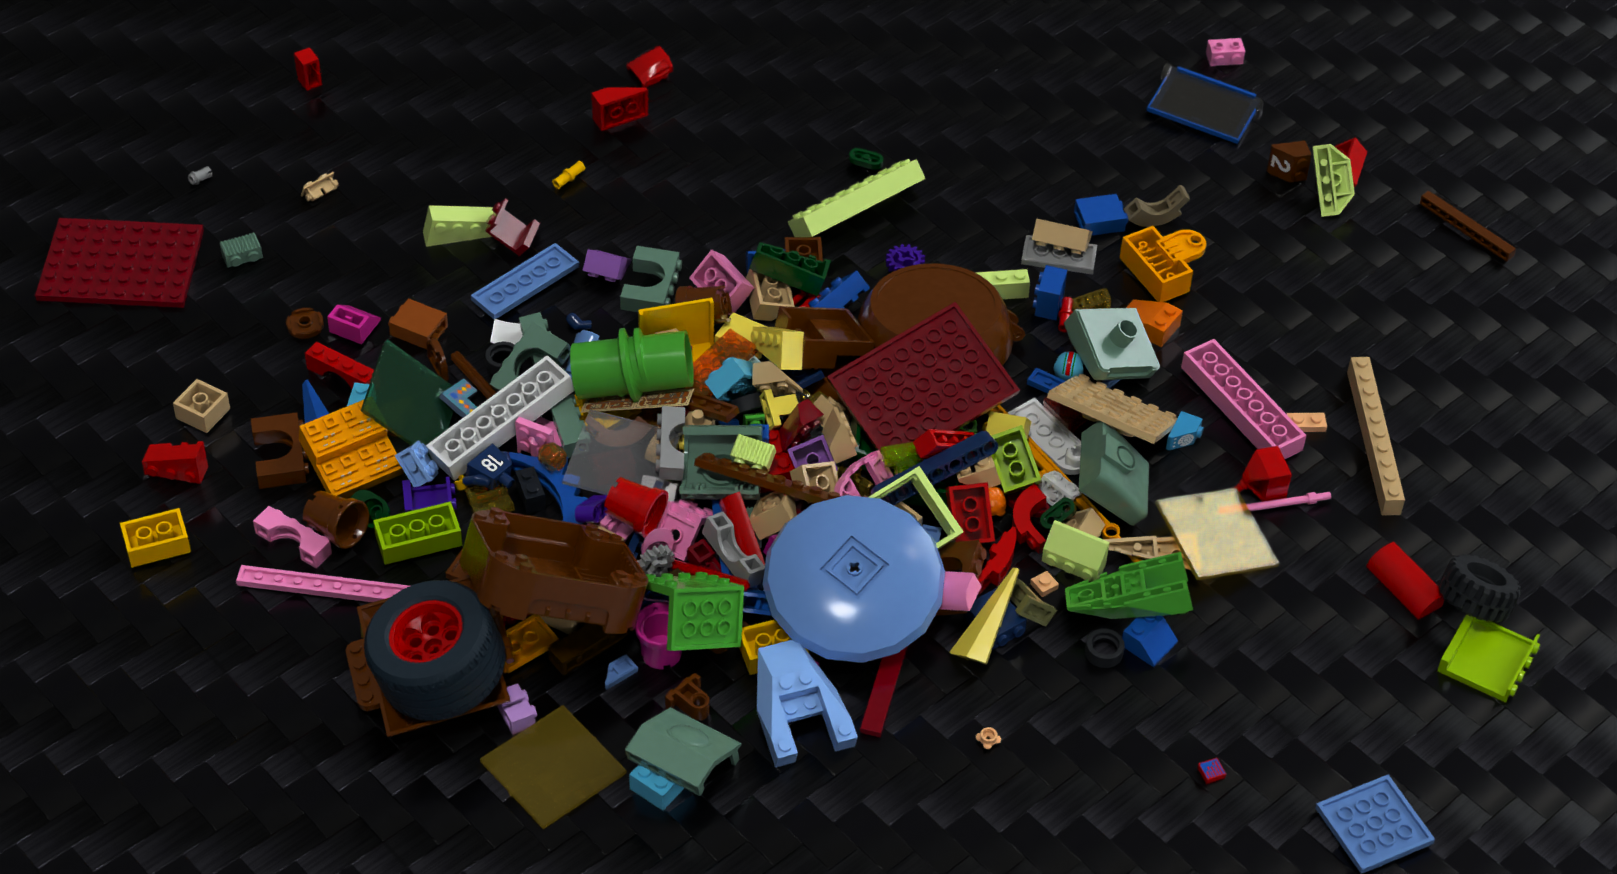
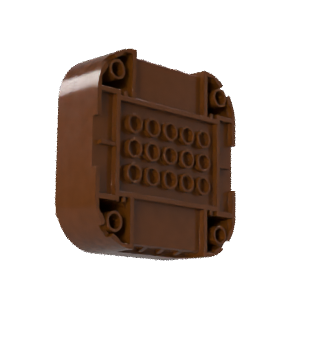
M496 507L472 514L460 558V566L463 572L469 575L473 583L472 590L476 592L480 603L485 607L493 608L499 611V614L519 620H525L527 614L601 625L605 633L623 634L627 633L628 628L632 631L635 629L648 585L646 574L626 543L622 541L620 535L598 529V526L592 523L583 525L505 512Z

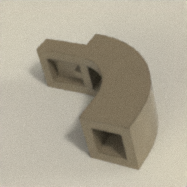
M1179 185L1161 201L1147 203L1136 197L1124 210L1128 215L1129 221L1136 225L1144 227L1157 226L1168 223L1182 214L1180 208L1190 198L1185 187Z

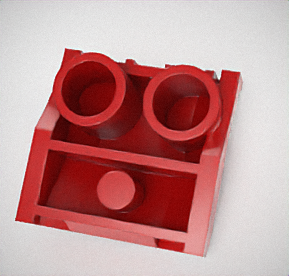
M658 46L628 63L627 69L632 71L644 88L667 78L668 74L673 72V65L666 52Z

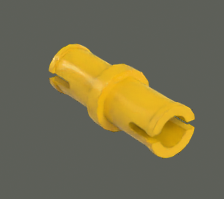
M577 161L569 169H564L561 175L552 180L554 187L560 189L566 183L575 180V177L585 170L584 164L581 161Z

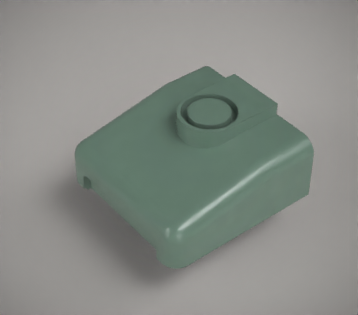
M1137 308L1075 309L1064 322L1074 349L1094 380L1145 379L1152 377L1160 368Z
M1098 421L1083 431L1081 435L1079 491L1130 525H1135L1145 519L1148 514L1149 463L1118 431L1106 423Z

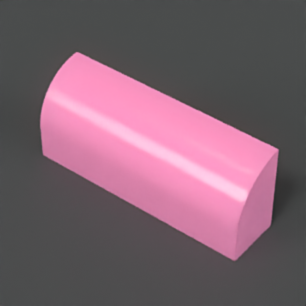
M945 571L943 599L939 609L970 611L981 589V584L975 574Z

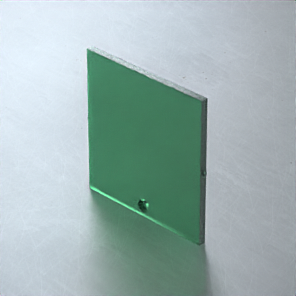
M387 339L384 341L374 373H372V379L361 412L409 445H413L419 440L421 444L423 443L426 446L450 427L449 424L454 410L439 397L452 385Z

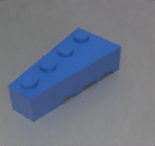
M855 271L842 279L837 277L830 283L832 285L830 288L827 287L819 293L821 296L811 300L808 305L809 307L844 308L859 298L857 295L866 292L870 287L859 272Z

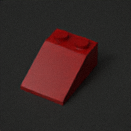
M607 87L592 92L593 120L600 130L604 131L648 116V89Z

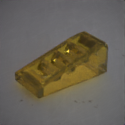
M1107 288L1073 298V311L1075 309L1110 308L1111 298Z

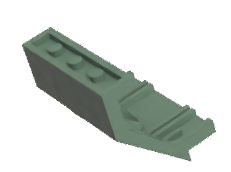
M684 425V470L682 484L680 485L681 499L721 500L740 491L743 500H760V486L694 466L695 458L703 453H711L717 458L732 460L730 453L738 434L763 441V425Z
M670 707L643 723L626 747L625 752L629 760L700 796L704 791L703 783L717 764L726 758L731 760L732 765L735 766L739 761L738 749L742 743Z

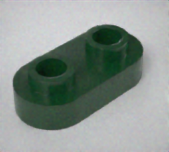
M855 148L850 151L849 161L854 165L872 170H878L883 166V156L879 153L861 148Z
M1069 498L1060 499L1041 515V525L1050 531L1053 525L1049 524L1050 520L1054 519L1064 524L1076 514V504ZM1067 507H1070V510L1068 512H1065V509Z

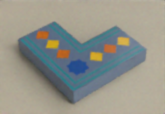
M462 379L444 391L439 398L464 418L477 408L469 399L476 395L478 390L465 379Z

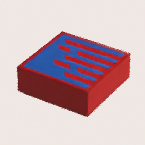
M1218 758L1198 763L1197 768L1206 784L1226 778V772Z

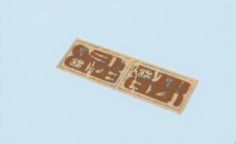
M694 388L644 392L639 402H633L629 394L626 397L616 395L590 398L585 400L580 413L658 408L662 406H687Z

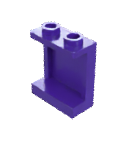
M450 476L446 477L445 484L411 487L410 480L402 481L405 512L451 502L453 509L457 510L456 498H452V495H455L454 483H450Z

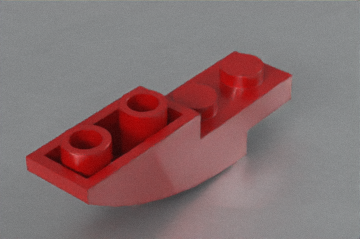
M1013 526L1008 532L1005 531L1000 541L991 546L989 550L990 559L985 564L978 578L981 584L979 595L990 583L998 586L1008 573L1014 557L1016 527Z

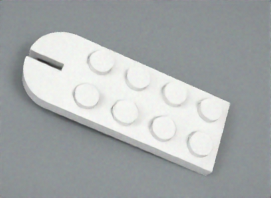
M1036 398L1008 412L1009 415L1026 417L1032 421L1029 436L1064 474H1079L1081 441Z

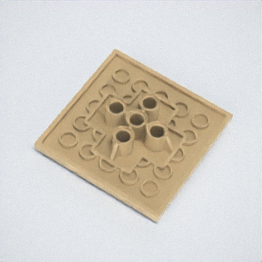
M1083 374L1074 376L1049 390L1047 398L1081 412L1082 416L1090 421H1102L1122 435L1128 437L1136 436L1152 444L1168 434L1177 420L1176 414L1172 412H1162L1158 410L1159 407L1156 405L1141 403V399L1131 396V398L1125 396L1124 392L1118 389L1111 390L1102 382L1097 381L1095 383L1090 381V378Z

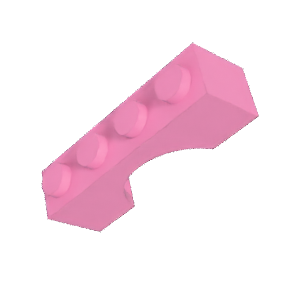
M268 506L253 520L255 533L270 542L281 538H290L299 542L301 560L316 569L332 554L331 542L326 536L317 534L310 527L303 526L296 519L289 518L278 509L275 510Z

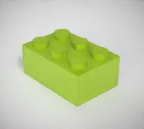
M1022 425L992 435L998 443V449L991 456L1005 496L1026 489L1034 483L1036 485L1042 483Z

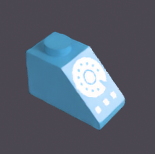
M1181 411L1168 436L1166 449L1173 450L1194 444L1197 437L1200 438L1204 430V427L1201 426L1203 419Z

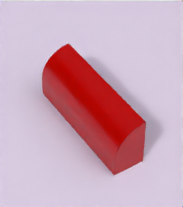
M740 491L719 501L720 509L734 525V534L739 548L747 556L756 554L765 566Z
M1394 541L1378 550L1367 563L1366 567L1418 620L1443 606L1445 599L1439 591V586Z

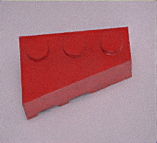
M198 441L197 444L190 445L187 442H182L181 445L172 446L171 443L150 444L142 460L145 475L201 484L208 468L204 442Z

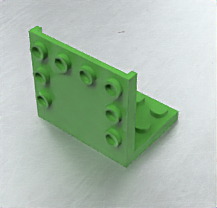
M696 572L695 575L678 573V576L662 573L661 577H656L654 574H646L648 578L647 590L669 596L667 650L741 647L743 585L732 583L729 578L708 575L707 572Z

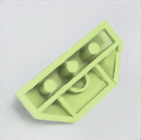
M1331 144L1313 146L1314 169L1321 217L1338 215L1355 195L1351 161Z

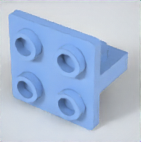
M419 440L395 455L413 487H419L426 482H430L439 474L437 471L439 470L438 465L434 460L430 459L427 447L423 443L421 444Z

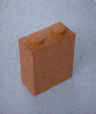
M408 298L400 306L398 312L390 318L388 325L390 335L427 349V340L433 337L438 339L448 327L447 313Z

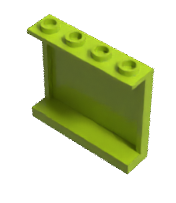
M1466 615L1441 658L1437 671L1506 703L1509 696L1513 697L1518 688V685H1516L1517 681L1522 682L1526 673L1523 671L1524 668L1528 669L1533 660L1531 655H1536L1541 644L1537 642L1540 634H1537L1533 641L1493 622H1486V620H1479L1476 617Z

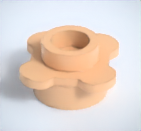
M987 727L976 735V740L980 741L985 749H991L992 745L1001 742V737L997 736L995 729Z

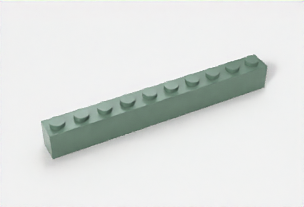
M540 312L519 317L522 335L532 322L546 331L549 329L547 320L542 318ZM536 354L530 356L533 365L546 355ZM553 360L556 364H558L560 367H562V365H561L560 363H558V362H556L555 360ZM569 394L549 409L565 456L568 458L589 453L588 445L591 444L589 434L584 433L586 431L584 421L579 420L581 418L579 407L574 406L576 405L574 394Z

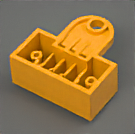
M1150 226L1123 237L1120 259L1157 302H1165L1190 292L1193 270L1187 263L1203 256L1206 249V240L1200 233L1193 230H1179L1163 237L1154 226Z

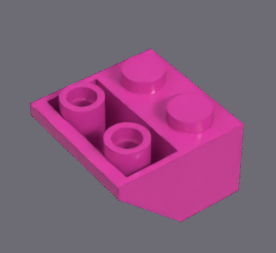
M337 304L327 316L329 332L359 344L365 341L381 321L380 317L349 305Z

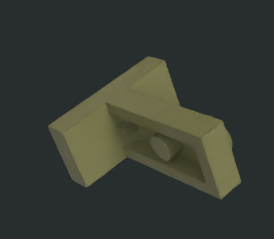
M1016 579L1010 597L1017 606L1015 611L1027 619L1046 626L1057 610L1052 605L1043 602L1022 580Z

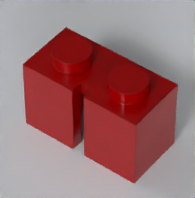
M310 47L295 52L297 78L306 91L321 86L322 79L319 72L320 64L318 57Z

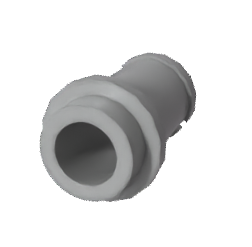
M206 166L197 172H190V175H188L190 183L198 185L200 181L212 177V172L208 173L211 169Z

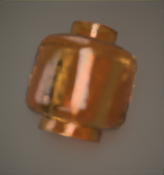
M550 442L539 448L538 461L550 471H556L565 466L567 454L559 445Z

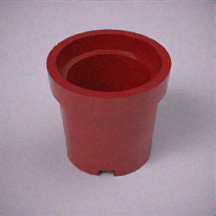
M620 477L616 480L618 485L616 487L612 486L608 492L604 507L607 508L605 513L632 527L635 533L645 538L658 527L668 503V492L657 487L650 488Z

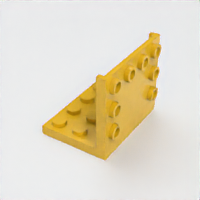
M713 298L638 310L639 328L643 335L655 334L656 332H663L677 328L679 331H687L692 346L694 384L693 387L684 389L708 387L705 381L709 378V374L721 367L714 346Z

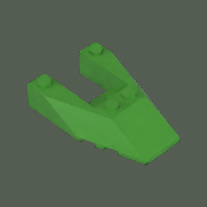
M1177 552L1119 566V571L1109 575L1107 572L1102 573L1097 580L1089 582L1087 579L1065 588L1067 610L1110 619L1186 614L1193 610L1187 585L1188 579L1182 554Z

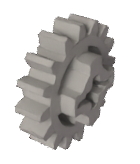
M660 544L658 548L653 546L652 550L647 549L644 555H640L641 559L637 560L645 574H654L656 577H661L662 573H668L667 569L673 566L672 562L675 561V555L667 545L663 546Z

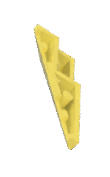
M1018 568L1011 569L951 649L950 654L987 665L1019 573Z

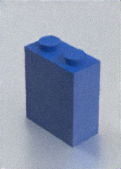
M1117 194L1075 200L1074 214L1080 228L1092 231V235L1125 231L1128 215L1124 213L1123 203L1119 201Z

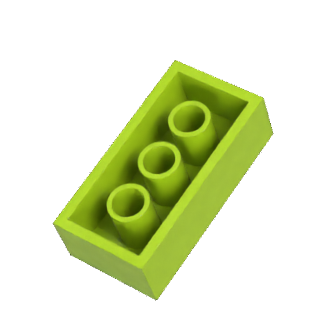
M451 502L373 520L375 536L385 565L462 546L461 529Z

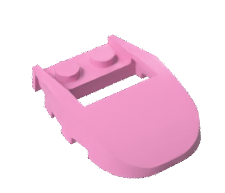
M877 450L851 464L837 481L834 492L839 493L840 496L861 497L850 477L862 465H865L876 485L894 475L881 452Z

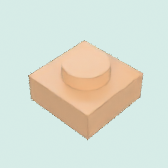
M1048 571L1032 578L1030 583L1042 597L1057 590L1059 587V583Z

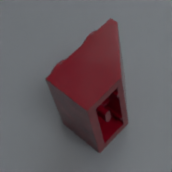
M809 399L798 403L779 429L781 447L784 451L800 443L807 442L812 436L810 433L821 424L820 419L824 414Z

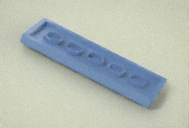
M554 243L473 293L471 301L490 317L497 319L577 269L579 261L558 244Z

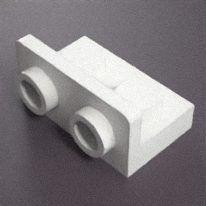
M1055 470L1044 474L1041 478L1042 483L1038 485V488L1047 497V503L1051 506L1062 498H1069L1074 501L1076 497L1082 494L1074 483L1068 481L1061 473ZM1067 507L1065 509V512H1068L1070 510V507Z

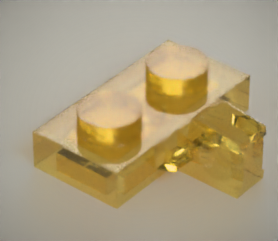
M844 465L838 468V479L847 470V467ZM860 467L850 478L860 496L869 497L871 496L873 483L861 476Z

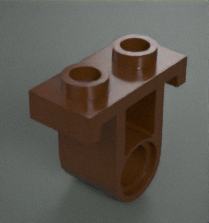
M694 673L690 677L685 678L678 687L671 689L665 696V709L667 710L670 707L674 709L676 705L695 720L706 719L709 716V697L701 690V677Z

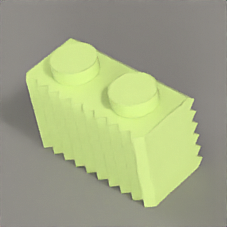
M738 434L730 457L733 463L747 464L752 466V469H763L768 472L775 457L776 448L773 444L771 445Z

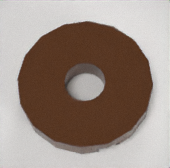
M300 308L293 311L290 317H287L286 326L289 334L292 336L308 339L315 337L322 331L324 319L319 311L316 312L312 308Z

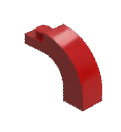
M1034 483L1017 498L1013 509L1012 527H1016V539L1020 544L1027 541L1028 546L1040 554L1043 552L1046 540L1032 525L1030 519L1035 513L1045 508L1047 497Z

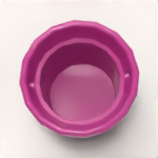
M666 602L645 606L639 612L635 626L636 636L640 640L643 660L647 665L656 669H664V666L669 664L670 667L674 666L679 662L682 655V650H667L669 603Z

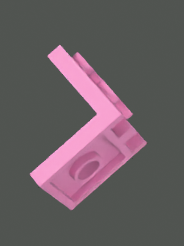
M518 417L515 421L518 453L525 451L530 453L531 456L547 459L549 453L559 455L563 450L553 421L539 417L536 422L522 417Z
M682 499L679 501H668L658 528H666L671 533L675 529L680 532L679 539L673 541L672 552L675 555L674 557L687 561V548L695 543L701 526L705 524L708 516L713 515V510L706 507L702 509L698 507L697 502L687 499V501Z

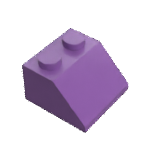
M588 249L583 271L588 272V276L598 278L599 275L605 276V280L615 282L616 279L622 280L632 259Z
M824 435L788 449L795 468L805 464L834 461Z

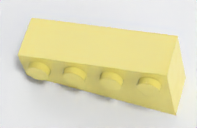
M753 326V331L750 335L752 346L781 370H802L804 332L777 327Z

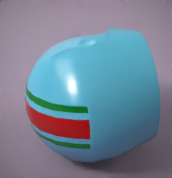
M1074 352L1060 354L1054 364L1055 376L1067 381L1074 376L1083 374V362L1079 355Z

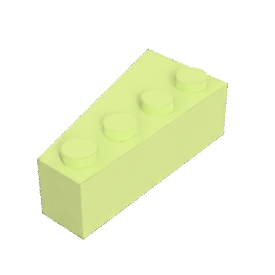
M429 205L423 229L426 247L492 237L485 232V229L488 225L486 221L493 214V207Z

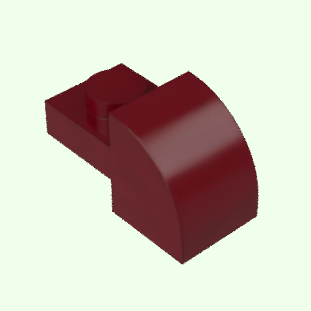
M704 538L687 548V557L690 564L722 572L720 563L714 557L715 552Z

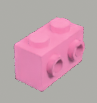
M1241 38L1208 40L1206 55L1210 66L1243 64L1245 49Z

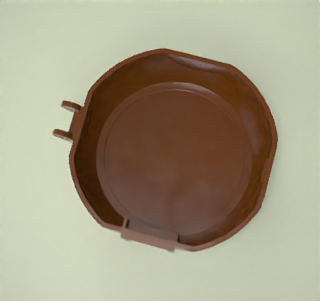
M917 264L888 274L870 291L857 319L875 342V349L956 302L1002 366L1011 354L1013 341H1020L1025 336L1024 330L1017 325L1018 317L1007 309L1001 295L988 280L968 269L947 264Z

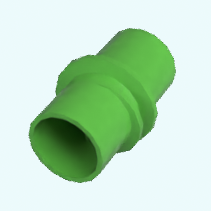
M620 328L618 338L572 343L571 375L575 394L579 400L616 395L626 397L629 394L633 402H639L644 392L693 387L694 384L692 350L686 330L643 335L640 328H634L633 336L629 337L626 329Z

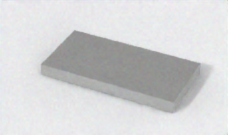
M1026 235L1021 264L1044 268L1048 265L1067 269V271L1093 274L1097 245L1089 244L1086 252L1082 251L1081 254H1076L1064 247V250H1058L1048 243L1046 247L1036 245V241L1032 240V236Z

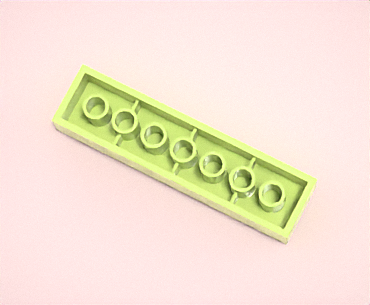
M917 159L899 161L891 165L892 167L877 172L878 174L863 179V182L853 184L849 189L842 190L836 193L835 196L828 197L822 200L821 203L812 205L807 210L794 214L793 219L788 221L794 237H813L926 179Z

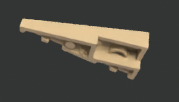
M1195 535L1103 539L1110 542L1108 550L1144 559L1181 552L1185 569L1200 571Z

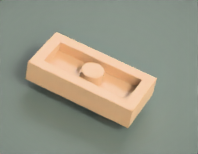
M1287 413L1288 417L1303 432H1326L1327 430L1324 413Z

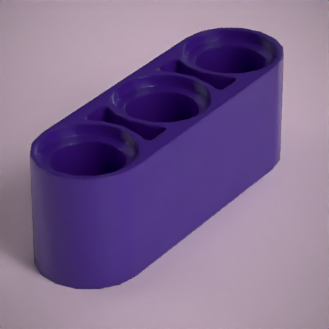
M593 495L577 505L575 509L576 522L598 523L607 515L605 513L607 508L604 507L607 495Z

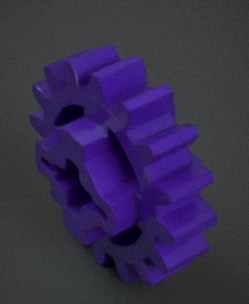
M901 244L900 248L894 246V250L889 249V254H886V267H889V272L912 265L925 264V255H922V250L917 251V247L911 248L910 244L907 247Z

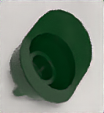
M359 490L351 496L353 499L363 501L368 506L369 522L367 527L374 528L373 520L390 516L387 502L373 492Z

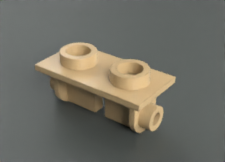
M334 172L328 175L325 173L318 180L306 183L303 186L301 196L305 195L308 202H313L324 195L321 189H323L325 194L337 189L339 183L336 179H332Z

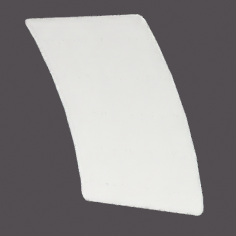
M494 319L491 343L505 341L516 344L523 336L520 324Z

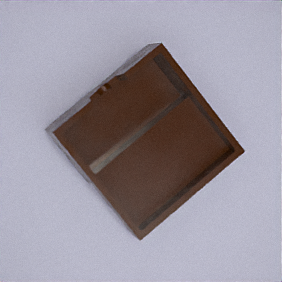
M779 306L775 327L804 332L802 369L811 370V368L818 370V368H824L825 370H828V368L834 369L837 355L838 357H849V355L852 357L863 356L874 349L875 342L847 308Z

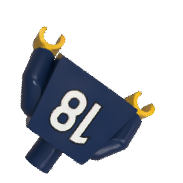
M492 443L467 463L466 476L460 475L458 477L459 481L454 482L456 488L464 490L469 485H476L494 490L500 484L507 489L511 488L515 479L510 476L512 461L507 451H500Z

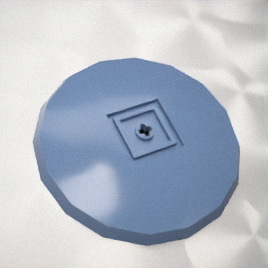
M845 495L814 503L783 525L767 551L763 588L772 617L794 642L800 643L804 648L826 659L863 663L897 654L926 632L942 605L945 569L935 539L912 514L879 498ZM857 565V566H858V572L855 571V570H854L853 572H851V567H850V566L855 567V566Z

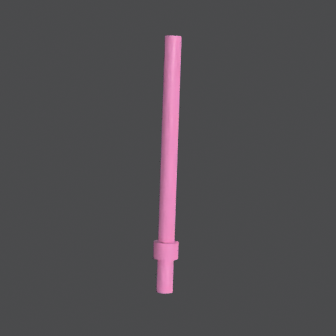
M1311 492L1306 493L1304 496L1218 508L1217 514L1218 516L1303 503L1308 505L1316 504L1317 501L1330 500L1331 493L1316 494Z

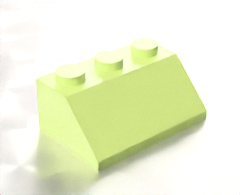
M1027 269L975 272L988 280L999 292L1002 299L1028 298L1030 280Z
M1055 520L1043 548L1042 562L1092 582L1099 579L1100 574H1102L1106 567L1110 542Z

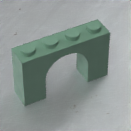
M637 246L633 256V271L656 275L662 281L651 287L624 284L620 296L621 310L638 312L640 309L670 305V296L674 294L673 285L674 283L677 284L678 281L677 272L681 271L682 268L679 252Z
M532 322L525 329L520 341L514 345L509 357L503 361L500 370L493 375L490 385L497 392L519 377L520 367L523 362L536 354L548 355L551 359L563 365L570 355L571 346Z

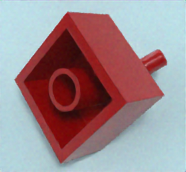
M1279 446L1256 449L1242 475L1240 483L1233 487L1237 494L1249 488L1262 502L1287 497L1292 474Z

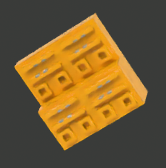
M371 397L299 426V441L326 492L347 498L359 490L369 489L404 474L402 467L395 458L397 452L387 436L388 428Z

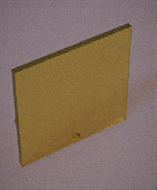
M1237 488L1156 500L1155 504L1197 580L1278 567L1279 562Z
M564 705L480 759V762L509 792V795L513 796L543 829L627 773L626 769Z

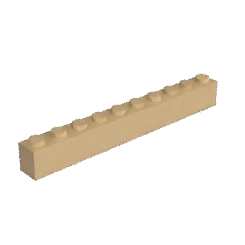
M1351 357L1347 374L1381 515H1401L1405 498L1370 357Z

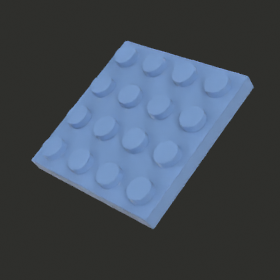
M1389 775L1321 801L1315 807L1361 874L1430 846L1435 841V838Z

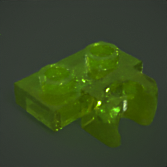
M913 442L884 446L880 449L884 467L894 466L895 475L916 465L917 462L923 461L916 453Z

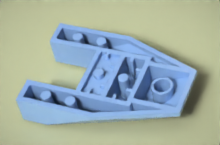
M793 640L758 648L757 713L775 767L794 763L797 758L798 752L788 723L812 716L823 715L835 752L854 747L858 736L852 719L836 688L807 650L800 643Z

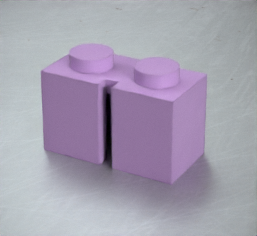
M518 683L507 687L510 702L497 705L512 735L536 726L535 717H537V712L534 705L530 706L526 691L521 690Z

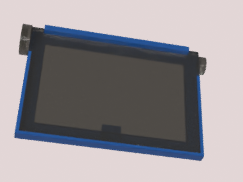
M1166 63L1160 78L1163 82L1146 111L1238 144L1256 111L1262 110L1264 102L1261 98L1256 97V94L1182 67L1174 68Z

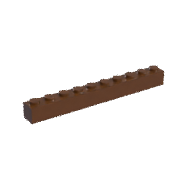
M1429 190L1421 195V205L1506 262L1514 257L1516 248Z

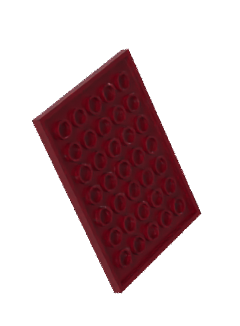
M59 218L35 294L36 301L184 308L204 227L198 224Z
M956 302L827 376L828 382L875 449L881 452L890 470L917 454L913 441L927 430L956 431L1020 392V389Z

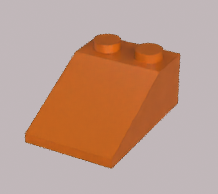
M1132 300L1126 307L1137 308L1150 342L1160 347L1180 327L1183 310L1169 303Z

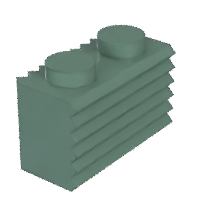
M255 233L220 242L221 254L227 268L231 266L236 267L250 261L255 262L263 258L261 246Z

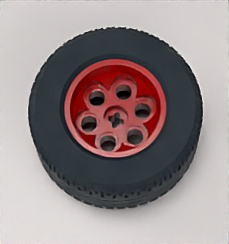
M445 580L426 581L399 591L376 611L365 633V658L385 698L397 711L417 720L439 721L468 712L490 695L499 682L504 670L505 646L489 609L480 603L475 591L457 582Z

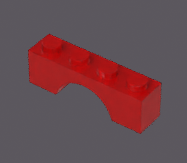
M315 342L305 352L307 369L321 376L327 371L334 372L345 379L351 389H353L354 383L372 384L374 392L379 387L376 370L325 345Z

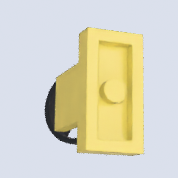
M772 389L764 390L759 397L766 422L769 424V430L779 428L782 425L780 416H789L796 405L801 402V395L806 399H809L808 396L804 393L796 392V394L791 393L790 395L774 398Z

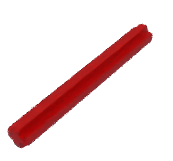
M675 560L672 562L673 566L670 567L672 571L678 568L683 573H690L691 575H695L696 572H707L708 575L729 578L730 582L743 585L744 591H747L748 587H750L747 579L683 561Z

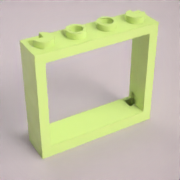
M920 466L869 496V498L881 499L911 481L948 535L936 543L938 550L963 533V530Z

